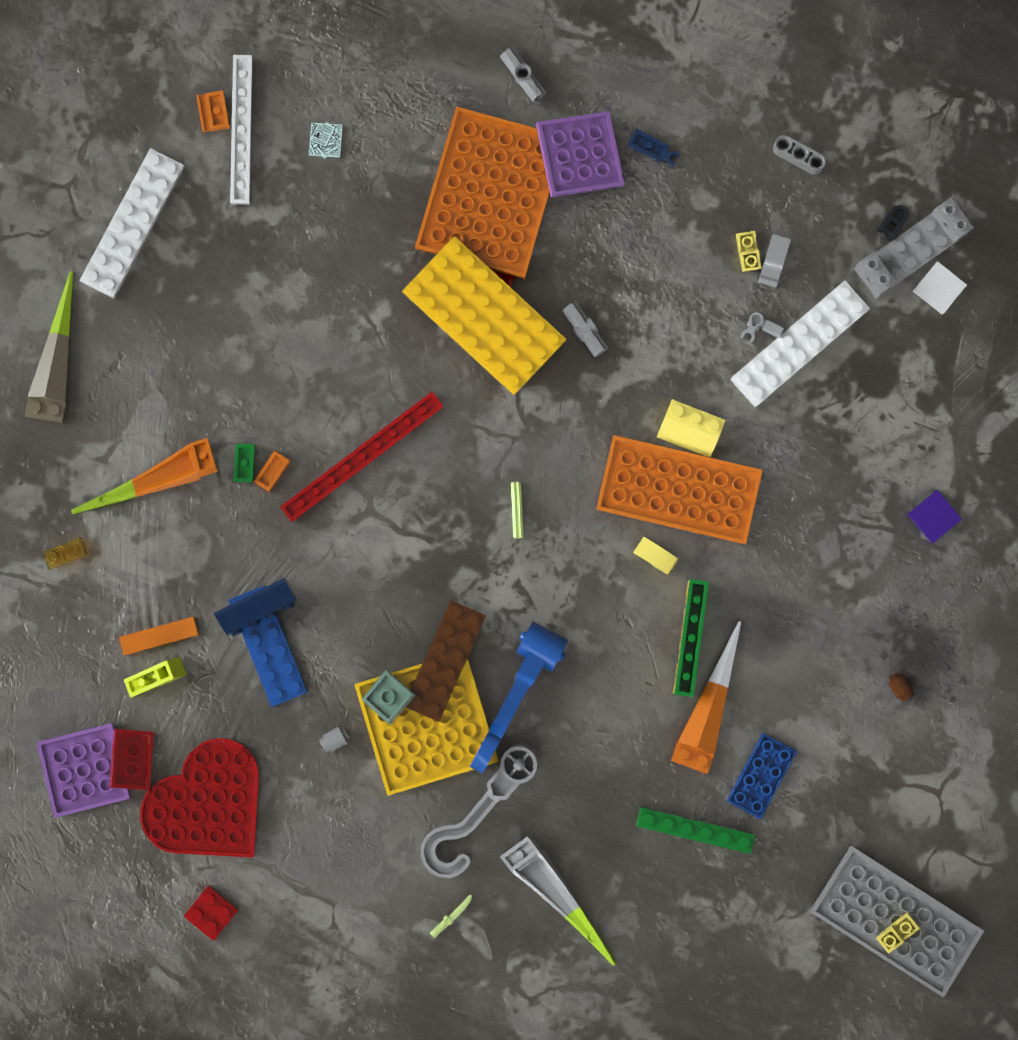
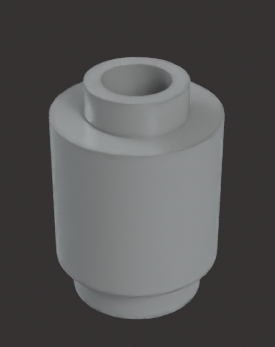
M338 726L322 735L323 738L319 739L323 749L328 753L348 744L347 739L349 736L344 728L340 729Z

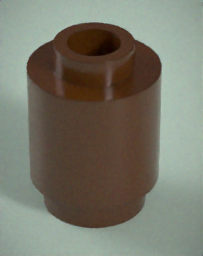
M896 672L888 678L890 680L887 683L901 702L915 694L913 692L914 688L904 673L899 674Z

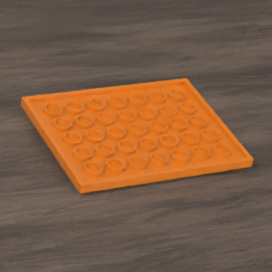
M456 106L415 249L437 255L455 236L491 270L525 279L550 193L537 128Z

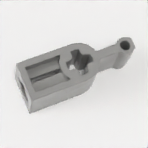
M772 234L758 283L774 288L777 287L791 239Z

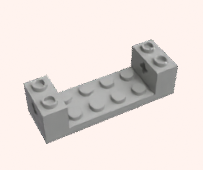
M952 197L936 207L931 214L889 244L861 260L854 270L877 299L965 237L974 227Z

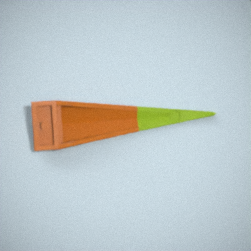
M208 438L186 445L175 454L130 481L72 509V514L198 481L203 476L218 472Z

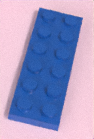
M265 586L230 599V605L265 588ZM277 616L269 620L265 617L259 620V625L253 628L247 626L242 629L243 638L271 707L308 692Z

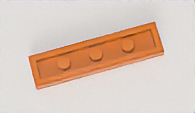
M190 617L120 636L119 640L123 655L125 656L195 637L199 633L195 618Z

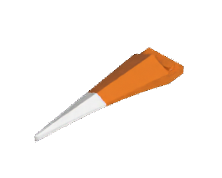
M740 621L737 623L680 735L671 758V762L704 774H708L715 755L741 626Z

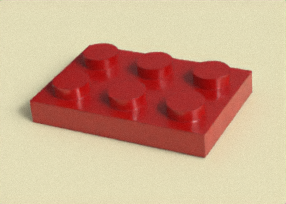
M114 729L109 788L150 790L154 732Z

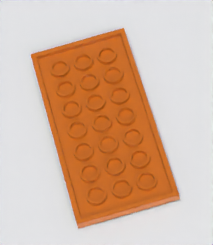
M613 435L596 510L746 545L763 470Z

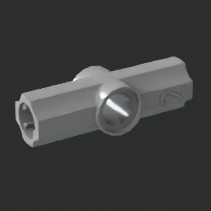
M514 47L508 48L500 55L501 60L514 76L516 83L522 87L532 103L538 101L546 94V91L531 72L530 67L525 64ZM520 72H526L528 76L525 78H521L518 76V74Z
M576 301L563 309V313L572 324L575 334L581 342L585 343L594 358L608 349L598 334L595 324L589 317L587 318Z

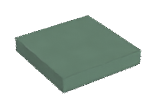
M385 670L361 700L391 725L415 697V694L388 670Z

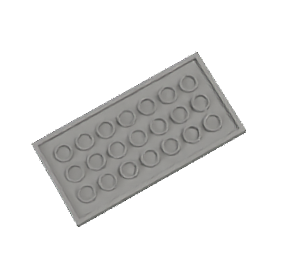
M851 845L809 911L943 998L984 933V930ZM908 912L920 929L888 954L876 937Z

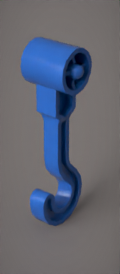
M534 621L527 632L520 634L521 644L516 653L525 657L515 676L514 685L470 765V768L482 774L525 693L534 684L542 667L552 672L557 661H562L565 658L563 650L569 640Z

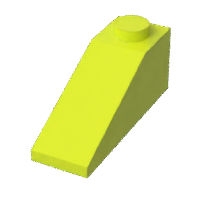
M181 657L166 660L124 679L131 698L186 676L187 673Z

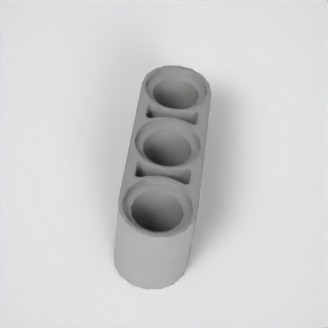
M786 135L779 136L774 143L773 151L777 156L810 174H819L825 166L826 162L823 155ZM778 143H785L787 149H780ZM799 151L803 153L804 157L800 159L795 156V152ZM811 161H818L820 167L812 166Z

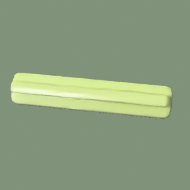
M512 482L513 537L523 538L521 482Z

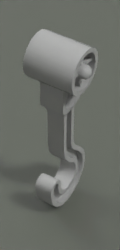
M521 742L510 747L501 758L500 768L488 781V791L466 818L458 823L437 826L425 836L421 844L420 855L424 866L430 873L437 877L452 878L460 875L468 868L472 862V857L469 853L463 852L456 859L446 861L438 855V844L443 840L466 837L480 824L499 800H507L519 784L528 782L534 777L541 763L539 752L534 746Z

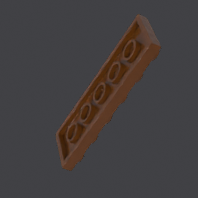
M452 600L450 601L412 686L411 691L415 694V697L406 708L440 722L486 615Z

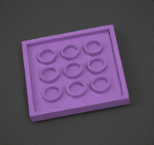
M610 111L536 123L551 198L625 185Z
M113 723L36 742L54 818L131 798L129 789L109 788L114 734Z

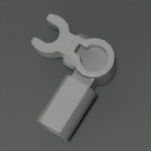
M755 312L749 317L746 325L748 328L741 333L740 338L743 339L745 334H750L751 339L749 343H752L755 339L754 332L758 331L760 327H762L763 331L779 338L784 326L770 319L765 320L762 314Z

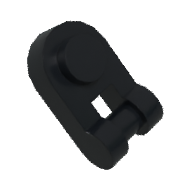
M902 205L894 206L877 231L885 233L893 241L909 217L907 208ZM889 222L896 225L894 229L887 226Z

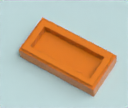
M274 450L253 482L270 493L291 460Z

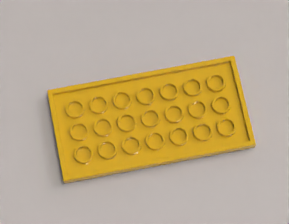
M455 236L402 291L404 295L513 395L529 381L566 341L564 336Z

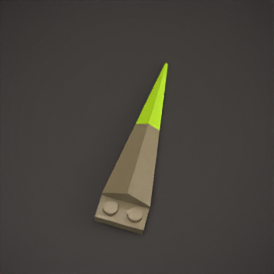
M72 271L69 273L28 394L25 411L26 418L64 423L68 395L69 337L73 288Z

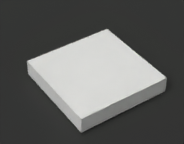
M937 261L913 292L943 315L967 284Z

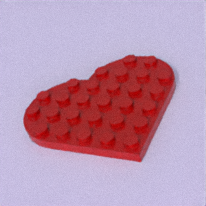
M216 738L199 744L187 756L181 775L161 779L145 794L140 807V822L143 832L156 847L170 853L254 858L259 795V768L256 759L244 745L231 739Z

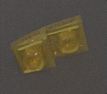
M76 538L63 545H57L42 552L49 570L88 556L82 538Z

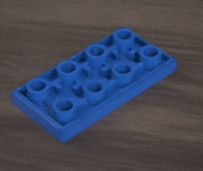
M762 733L726 801L761 820L797 751Z

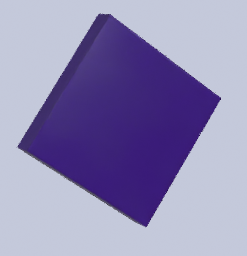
M938 490L907 514L931 544L962 520Z

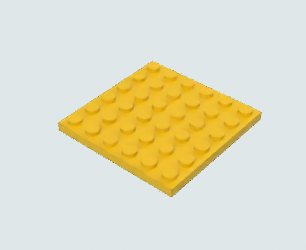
M468 658L440 722L405 707L395 721L389 725L361 700L380 676L354 684L387 796L474 770L470 768V765L485 739L489 727ZM422 664L391 674L411 690ZM496 750L488 765L499 762Z

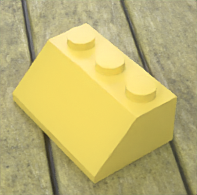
M672 399L657 438L702 456L711 457L726 420Z

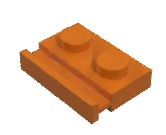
M224 91L196 95L202 132L230 129Z

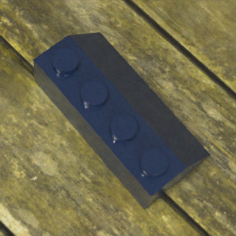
M283 578L213 614L225 634L235 637L243 633V628L247 626L253 628L260 624L259 620L265 617L269 620L278 615L277 611L283 608L287 611L295 607L294 603L298 600L288 580Z

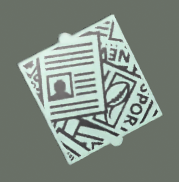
M328 122L325 124L311 123L309 156H319L324 159L327 157L340 158L343 125L329 124Z

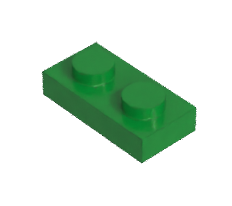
M236 443L233 482L253 483L255 444Z

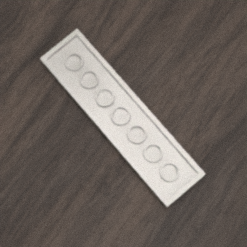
M151 148L149 149L80 278V282L115 299L185 167L183 164Z
M843 281L730 380L754 407H757L870 308L850 285Z

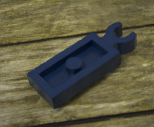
M636 128L627 145L660 164L664 159L670 167L675 166V163L670 158H679L680 156L676 151L669 152L670 146L638 128Z

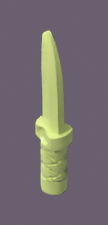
M470 894L449 916L446 915L443 918L444 920L430 932L434 938L447 928L448 925L451 926L453 924V921L469 905L472 895Z

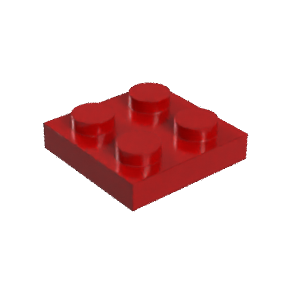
M209 885L183 917L214 941L239 909Z

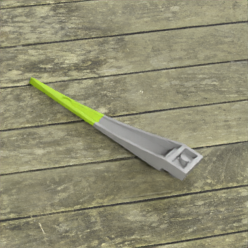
M531 834L500 856L514 875L567 919L613 966L616 965L615 959L544 848L541 849Z

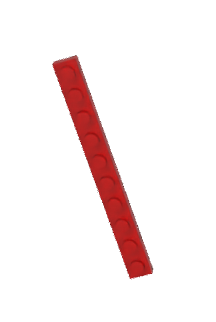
M430 392L280 506V508L293 523L444 408V406L435 394Z

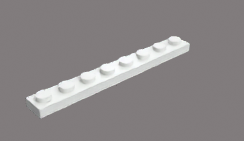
M233 55L231 205H250L252 55Z

